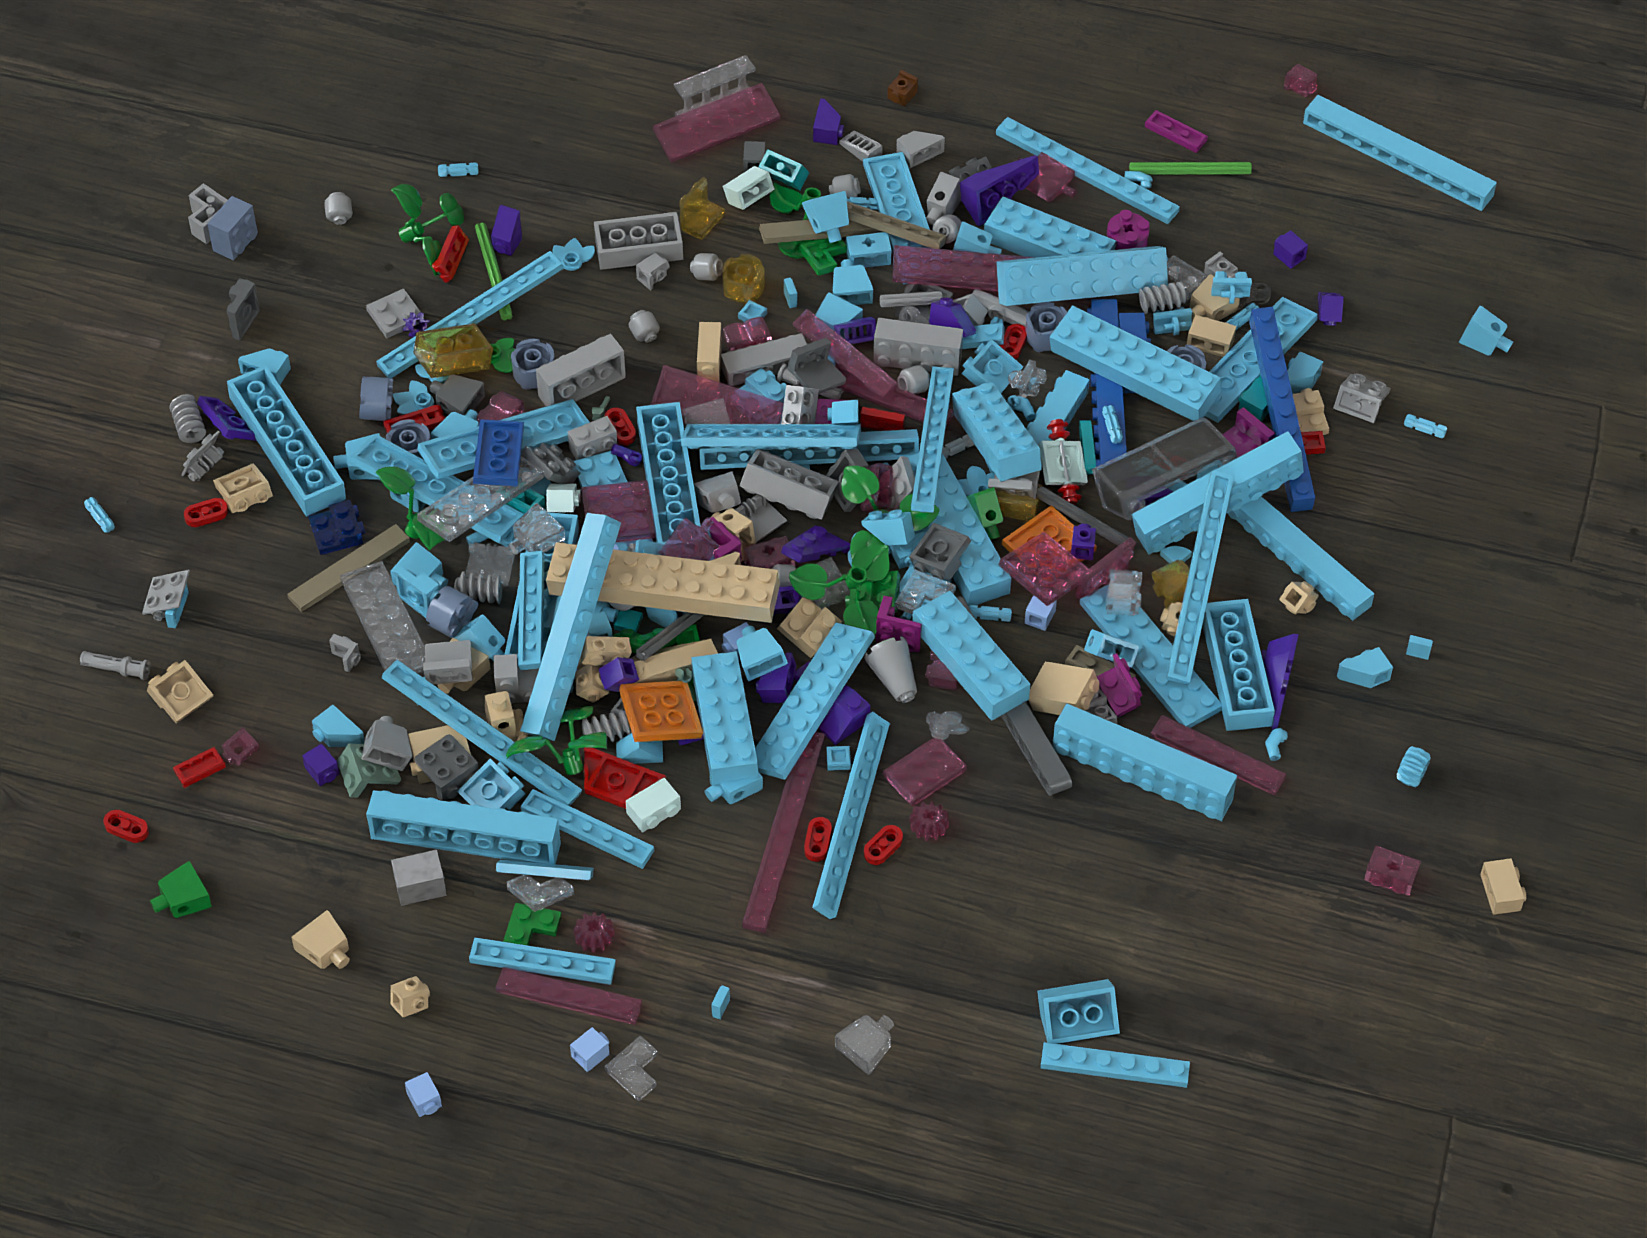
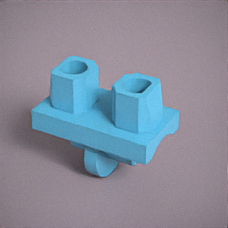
M1217 271L1212 281L1211 296L1229 298V304H1234L1235 298L1250 297L1252 279L1248 278L1246 272L1235 273V278H1227V273Z
M1180 307V309L1175 308L1173 311L1156 310V313H1153V331L1155 335L1171 332L1173 335H1179L1180 331L1190 330L1191 308L1185 309Z

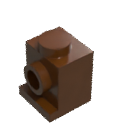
M900 70L897 78L888 87L887 99L905 107L918 92V78Z

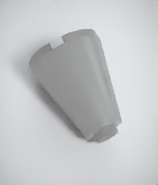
M900 637L901 641L890 638L874 645L871 648L872 653L868 655L866 652L864 658L895 700L907 703L915 698L914 695L917 693L908 643L904 637Z

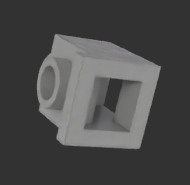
M655 252L636 265L637 279L651 291L653 284L667 276V269L670 268V265L665 258H661Z
M1218 252L1205 262L1204 277L1207 278L1210 274L1215 277L1217 271H1224L1227 273V278H1235L1238 268L1225 259L1223 253Z

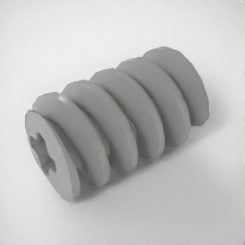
M1177 282L1176 285L1169 283L1168 286L1165 284H1161L1160 287L1154 285L1151 289L1149 287H1144L1143 290L1140 288V305L1144 314H1148L1149 307L1153 313H1156L1157 306H1159L1161 311H1164L1165 305L1168 306L1169 310H1172L1174 303L1177 309H1180L1181 302H1186L1184 285L1182 282Z
M184 394L172 400L169 408L179 439L185 443H196L202 440L206 435V430L204 429L195 397L190 394Z
M462 571L460 577L456 578L454 589L468 596L470 595L475 601L479 597L480 602H485L488 598L489 603H494L495 599L498 604L501 603L502 582L500 576H497L496 580L492 581V577L489 574L487 579L483 580V575L480 573L478 578L475 579L474 573L471 572L469 578H466L465 572Z
M619 710L618 718L613 712H610L609 719L604 714L600 715V721L595 716L591 717V723L588 722L587 718L582 719L583 735L605 732L611 742H614L615 734L621 740L625 732L627 735L632 733L628 718L622 710Z

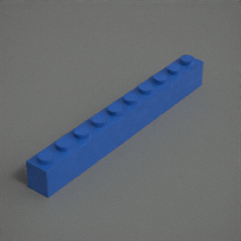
M1091 299V308H1087V313L1119 328L1117 299ZM1093 372L1094 374L1090 375V387H1094V391L1091 392V404H1095V408H1092V421H1096V425H1093V438H1097V442H1094L1095 455H1098V459H1096V473H1099L1100 481H1126L1128 467L1123 388L1121 385ZM1112 405L1115 409L1120 430L1123 434V441L1121 443L1113 444L1111 442V435L1108 432L1105 423L1106 419L1102 413L1104 406Z
M1274 308L1252 309L1249 323L1272 429L1275 433L1274 438L1288 431L1302 451L1304 472L1298 478L1284 483L1290 512L1312 510L1315 494Z

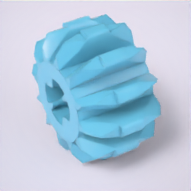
M1411 746L1400 763L1397 779L1408 786H1418L1430 763V754L1419 747Z

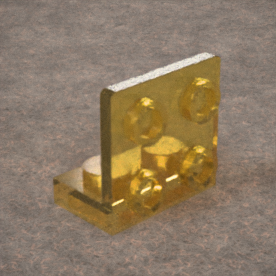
M702 177L699 182L694 183L690 192L684 195L679 202L681 230L700 240H703L725 215L724 208L708 201L707 178Z
M1038 484L1037 491L1040 487H1043V485ZM995 491L1002 516L1030 521L1036 516L1040 499L1037 497L1033 499L1027 496L1023 497L1007 492Z

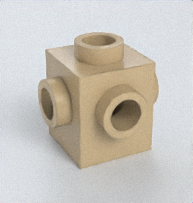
M1305 581L1291 582L1285 588L1279 600L1293 614H1306L1315 607V601L1319 595L1313 591L1314 587Z
M1181 602L1171 603L1168 609L1164 608L1160 621L1163 622L1162 629L1172 636L1176 635L1182 607Z
M587 664L576 671V695L595 702L609 693V690H605L601 682L600 666Z
M417 976L391 985L390 1004L402 1017L428 1008L429 988Z

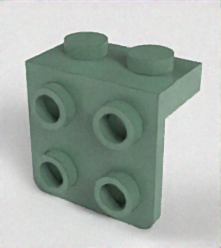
M349 743L337 760L338 768L341 771L344 785L350 797L358 798L368 783L397 785L401 781L398 770L363 760L364 744Z

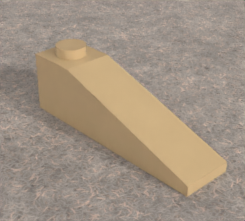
M707 639L662 648L644 661H641L636 655L629 659L634 660L639 680L635 683L671 682L678 679L675 675L676 669L681 668L685 672V669L688 668L692 671L691 657L718 654L712 640Z

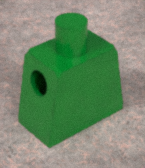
M992 487L966 496L989 539L1000 537L996 524L1003 522V517L995 488Z
M190 861L159 880L158 886L161 895L150 900L155 913L169 908L174 918L212 907L209 894Z

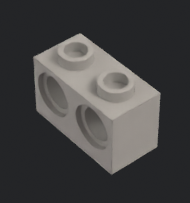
M786 385L781 424H815L819 389Z

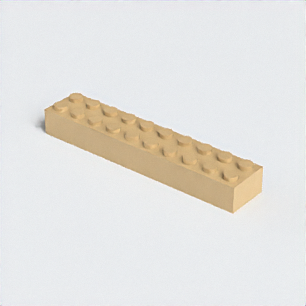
M556 542L546 578L549 595L562 596L577 545ZM613 549L598 601L771 623L780 587L779 573L775 569Z

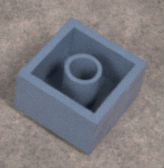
M233 196L207 223L213 251L233 261L239 254L243 253L245 247L251 240L256 238L258 233L253 205Z

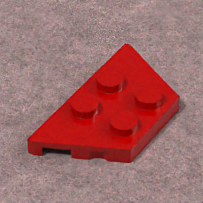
M584 748L585 794L626 809V800L659 780L666 779V776L608 753L594 748Z

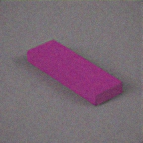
M1157 110L1145 122L1146 128L1195 153L1207 142V135Z

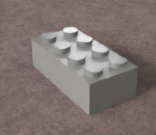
M677 212L594 222L600 270L636 266L655 252L668 262L683 260V243Z
M878 318L874 335L873 365L901 369L919 365L927 372H932V366L954 368L953 375L958 376L962 357L963 329Z
M612 334L598 338L588 345L581 346L567 355H562L548 364H543L536 369L538 397L546 407L571 399L576 402L626 378L624 350Z
M757 449L747 463L740 487L751 494L757 493L762 495L768 501L782 503L790 510L804 512L810 518L822 519L831 504L839 481Z

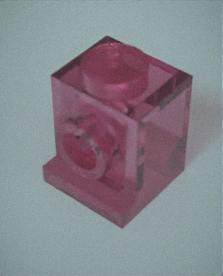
M1297 63L1286 74L1284 89L1288 90L1290 88L1294 92L1307 97L1309 94H1313L1317 88V74Z
M242 727L222 745V750L224 751L222 756L229 764L235 762L239 766L251 754L259 750V744ZM237 747L244 749L240 754L235 752Z

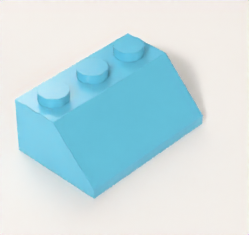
M1109 979L1037 991L1040 1015L1047 1043L1058 1044L1120 1033L1115 988Z

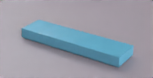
M499 860L496 864V871L501 873L590 880L593 877L594 868L510 860Z

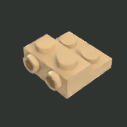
M1306 388L1300 393L1293 394L1300 431H1323V435L1328 434L1329 426L1324 415V404L1319 390L1312 391V389Z
M254 463L213 480L216 489L223 496L232 513L245 511L249 506L256 503H264L273 496L269 482Z
M802 597L777 629L806 655L812 658L834 624H841L842 621L826 607L821 609L813 601Z
M587 636L577 669L587 664L603 667L617 657L629 659L632 653L629 637Z
M186 660L180 664L175 662L167 669L166 674L163 676L157 675L148 682L147 692L160 708H164L176 724L213 698L212 692Z

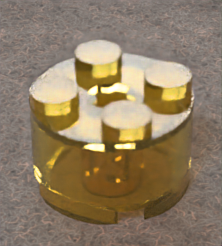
M740 254V257L734 258L733 256L724 263L722 269L724 295L736 302L745 304L749 300L755 302L765 290V269L760 259L753 255Z
M1179 559L1151 573L1156 583L1153 585V589L1158 597L1163 596L1165 599L1164 605L1166 609H1168L1171 603L1183 602L1189 568Z

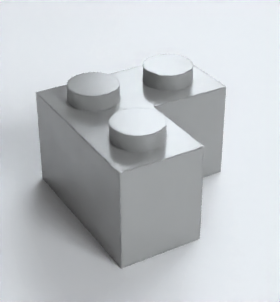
M203 183L188 195L193 212L188 219L192 235L207 244L211 241L207 223L228 200Z
M517 654L494 655L496 693L507 691L511 704L529 703L539 668L520 670Z

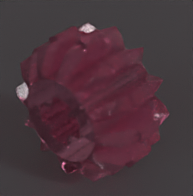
M922 801L920 807L915 806L913 813L910 815L909 821L912 832H916L917 838L925 836L926 842L929 837L937 840L938 835L944 836L946 829L949 827L947 810H943L941 804L934 806L933 801L930 802V805H926Z
M595 911L592 913V916L584 913L583 919H577L573 930L577 945L582 944L584 951L590 947L593 953L596 948L604 951L605 944L611 945L612 937L615 935L611 919H606L604 913L597 916Z

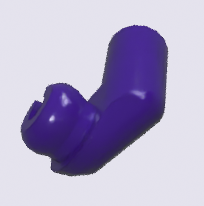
M613 444L611 448V454L621 457L630 466H637L642 460L641 454L617 444Z

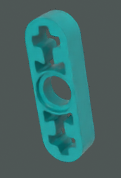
M1091 420L1079 421V438L1086 475L1095 474L1096 459Z

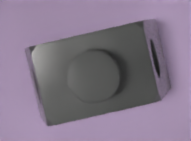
M454 374L450 375L444 384L434 380L430 386V392L436 394L437 405H440L443 412L447 415L451 412L465 415L469 409L475 411L485 397L483 382Z

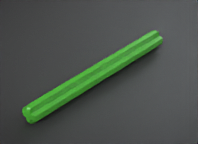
M1131 162L1129 164V171H1140L1147 175L1251 174L1252 165L1250 162Z
M483 222L477 223L475 225L477 237L491 285L494 287L503 280L487 226ZM510 304L499 309L502 320L512 318Z

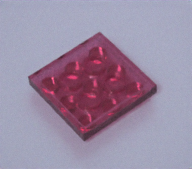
M647 480L581 487L585 518L587 513L606 515L621 522L616 542L655 538Z
M1045 532L1040 533L1001 558L998 564L1046 606L1090 579L1093 573Z

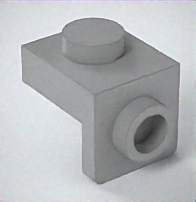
M333 634L329 640L331 652L343 658L344 670L350 672L353 666H357L360 661L361 655L358 643L353 642L348 637Z

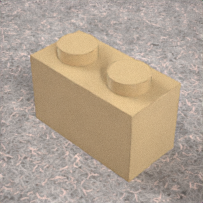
M1195 315L1188 333L1187 345H1193L1203 352L1224 357L1231 350L1237 326Z
M1512 858L1484 862L1480 875L1493 915L1521 911L1523 902L1526 901V892L1524 887L1520 886L1519 870L1517 867H1514Z

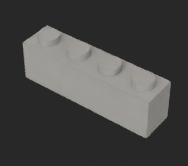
M800 333L721 354V369L728 386L731 387L745 383V379L760 368L766 372L770 370L774 375L778 374L784 363L789 366L792 350L805 346L807 343L803 334Z

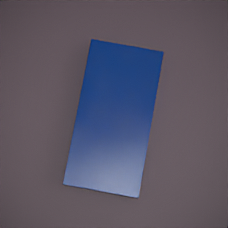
M480 419L473 484L518 486L524 422Z

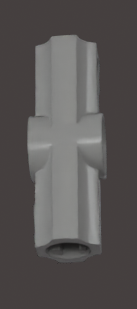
M980 289L974 290L972 294L988 310L987 313L991 319L998 317L1003 320V323L1006 321L1011 324H1021L1026 328V315L1030 311L1016 305L1005 306L999 304V297Z

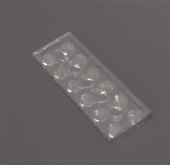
M521 456L518 486L473 484L472 477L418 513L417 519L420 523L450 542L543 479L544 471Z
M381 561L340 575V581L384 670L386 671L396 660H399L414 672H423L425 646L383 562Z

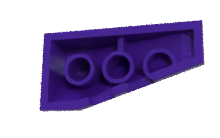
M1030 156L988 169L959 182L961 200L976 225L981 226L986 223L1002 197L1013 200L1012 196L1018 190H1023L1039 175L1038 156Z
M1291 634L1270 641L1267 650H1262L1261 656L1275 710L1271 731L1278 728L1298 634Z
M811 661L796 670L794 677L796 683ZM845 684L819 725L820 731L836 746L864 725L866 716L870 713V704L855 690Z

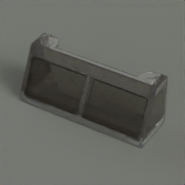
M1202 417L1095 467L1092 471L1103 509L1126 520H1132V514L1145 507V498L1216 464L1220 468L1237 459V454L1232 444L1208 419Z

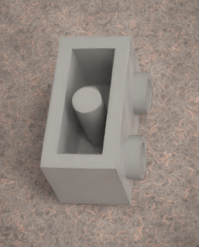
M608 416L568 431L569 448L576 460L611 450L613 444H617V431Z

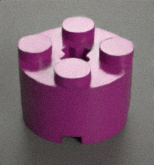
M1122 210L1108 222L1106 237L1116 240L1115 250L1147 247L1149 221L1136 213H1132L1130 210Z

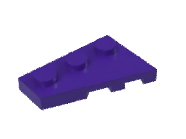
M199 396L197 404L225 438L257 441L253 430L249 429L245 420L235 417V411L218 398Z
M815 525L783 545L781 553L802 563L819 559L820 555L823 554L831 557L835 556L838 551H842L844 554L848 553L851 544L827 532L825 528Z

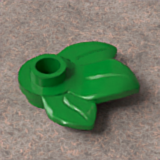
M503 338L495 344L487 345L482 352L483 360L486 363L493 364V367L499 372H513L511 353L515 350L513 348L514 339Z

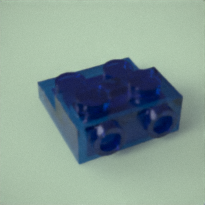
M350 500L329 505V511L308 516L320 555L363 544L362 535L365 534V529L362 521L357 522L356 518L360 517L357 505H352Z

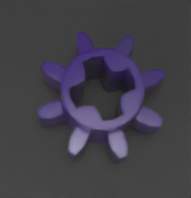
M410 312V317L403 319L406 322V327L403 330L410 331L409 337L413 338L415 334L418 335L428 329L427 323L430 320L423 319L424 313L419 312L416 317L415 313ZM416 321L419 322V324L416 326L417 329L413 327L414 325H416Z

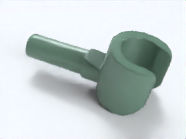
M606 396L600 407H592V420L605 417V409L610 401V397Z
M681 668L675 670V675L678 677L677 681L687 683L693 677L692 671L688 668L685 669V672Z

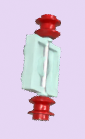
M1055 419L1047 426V429L1052 431L1048 438L1054 441H1041L1038 444L1045 485H1063L1058 489V493L1063 494L1062 498L1075 505L1081 499V495L1076 494V491L1080 489L1078 485H1085L1088 482L1081 442L1065 441L1070 435L1069 431H1065L1068 423L1062 419Z

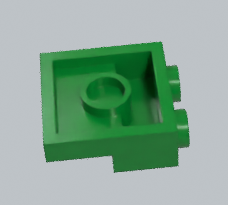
M890 571L884 579L876 582L865 579L861 586L859 602L870 600L879 610L883 596L893 597L892 607H895V612H897L900 585L899 572ZM848 587L850 595L845 597L846 607L855 604L856 589Z

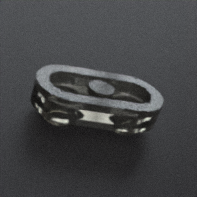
M1261 282L1251 284L1250 297L1240 298L1238 309L1242 310L1250 303H1255L1256 305L1267 303L1271 297V288Z

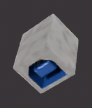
M437 850L391 860L401 906L447 896Z

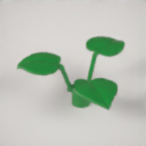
M776 183L773 184L774 190L770 192L772 207L784 214L791 213L793 210L799 211L803 207L802 202L821 197V192L817 188H807L802 195L793 189L782 187ZM805 212V215H804V219H803V220H807V219H808V216H807L806 212ZM812 240L780 242L778 247L785 255L791 258H804L800 252V244Z
M398 185L392 188L391 191L397 196L404 211L411 217L405 223L406 226L399 229V236L405 243L413 240L415 243L422 241L424 252L434 276H436L439 272L432 268V264L438 259L443 246L438 240L433 241L430 236L421 237L424 233V227L446 216L452 226L461 225L464 221V212L452 194L444 193L440 197V206L445 213L423 224L414 222L422 213L420 209L422 206L421 196L411 185Z
M861 466L845 467L842 479L844 497L855 504L863 503L868 498L874 511L889 513L887 510H879L871 495L879 490V481L876 475ZM910 494L901 501L900 510L902 512H911L914 531H919L929 526L936 519L939 508L934 505V512L911 511L913 494ZM865 530L859 531L851 541V558L853 559L856 552L865 547L885 544L873 534L871 535Z
M383 467L375 472L384 486L393 493L403 495L409 492V510L406 517L409 522L405 528V533L413 539L420 538L428 550H431L435 545L446 539L448 535L446 527L440 521L431 519L438 512L437 509H434L428 516L421 512L412 514L414 490L411 487L415 485L416 481L409 472L398 467Z
M873 545L859 550L852 559V568L848 574H843L842 577L826 583L827 573L821 566L817 564L802 565L789 573L791 585L802 597L808 600H818L825 595V587H831L844 580L848 587L856 589L855 604L848 605L844 610L843 620L845 625L869 630L875 635L879 610L870 600L860 603L859 597L862 589L861 586L865 579L876 582L884 579L888 574L889 547L888 545Z
M593 706L564 711L560 722L569 721L571 742L568 743L569 748L562 751V756L559 755L548 739H543L542 736H531L513 743L507 750L506 757L508 759L511 755L533 751L547 745L557 758L558 764L563 763L566 774L573 775L584 770L579 748L607 749V735L605 732H595L583 735L575 740L574 721L587 718L593 713L594 709Z

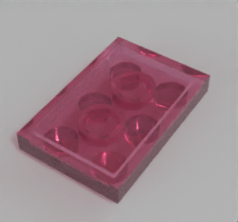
M1129 537L1082 575L1075 596L1079 600L1085 596L1090 597L1098 591V587L1102 584H1109L1117 572H1124L1130 565L1129 560L1134 555L1133 550L1136 542Z
M937 735L885 769L883 776L913 807L964 773L967 765Z

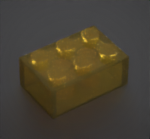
M473 323L417 332L413 353L431 378H438L489 369L493 347L477 325Z

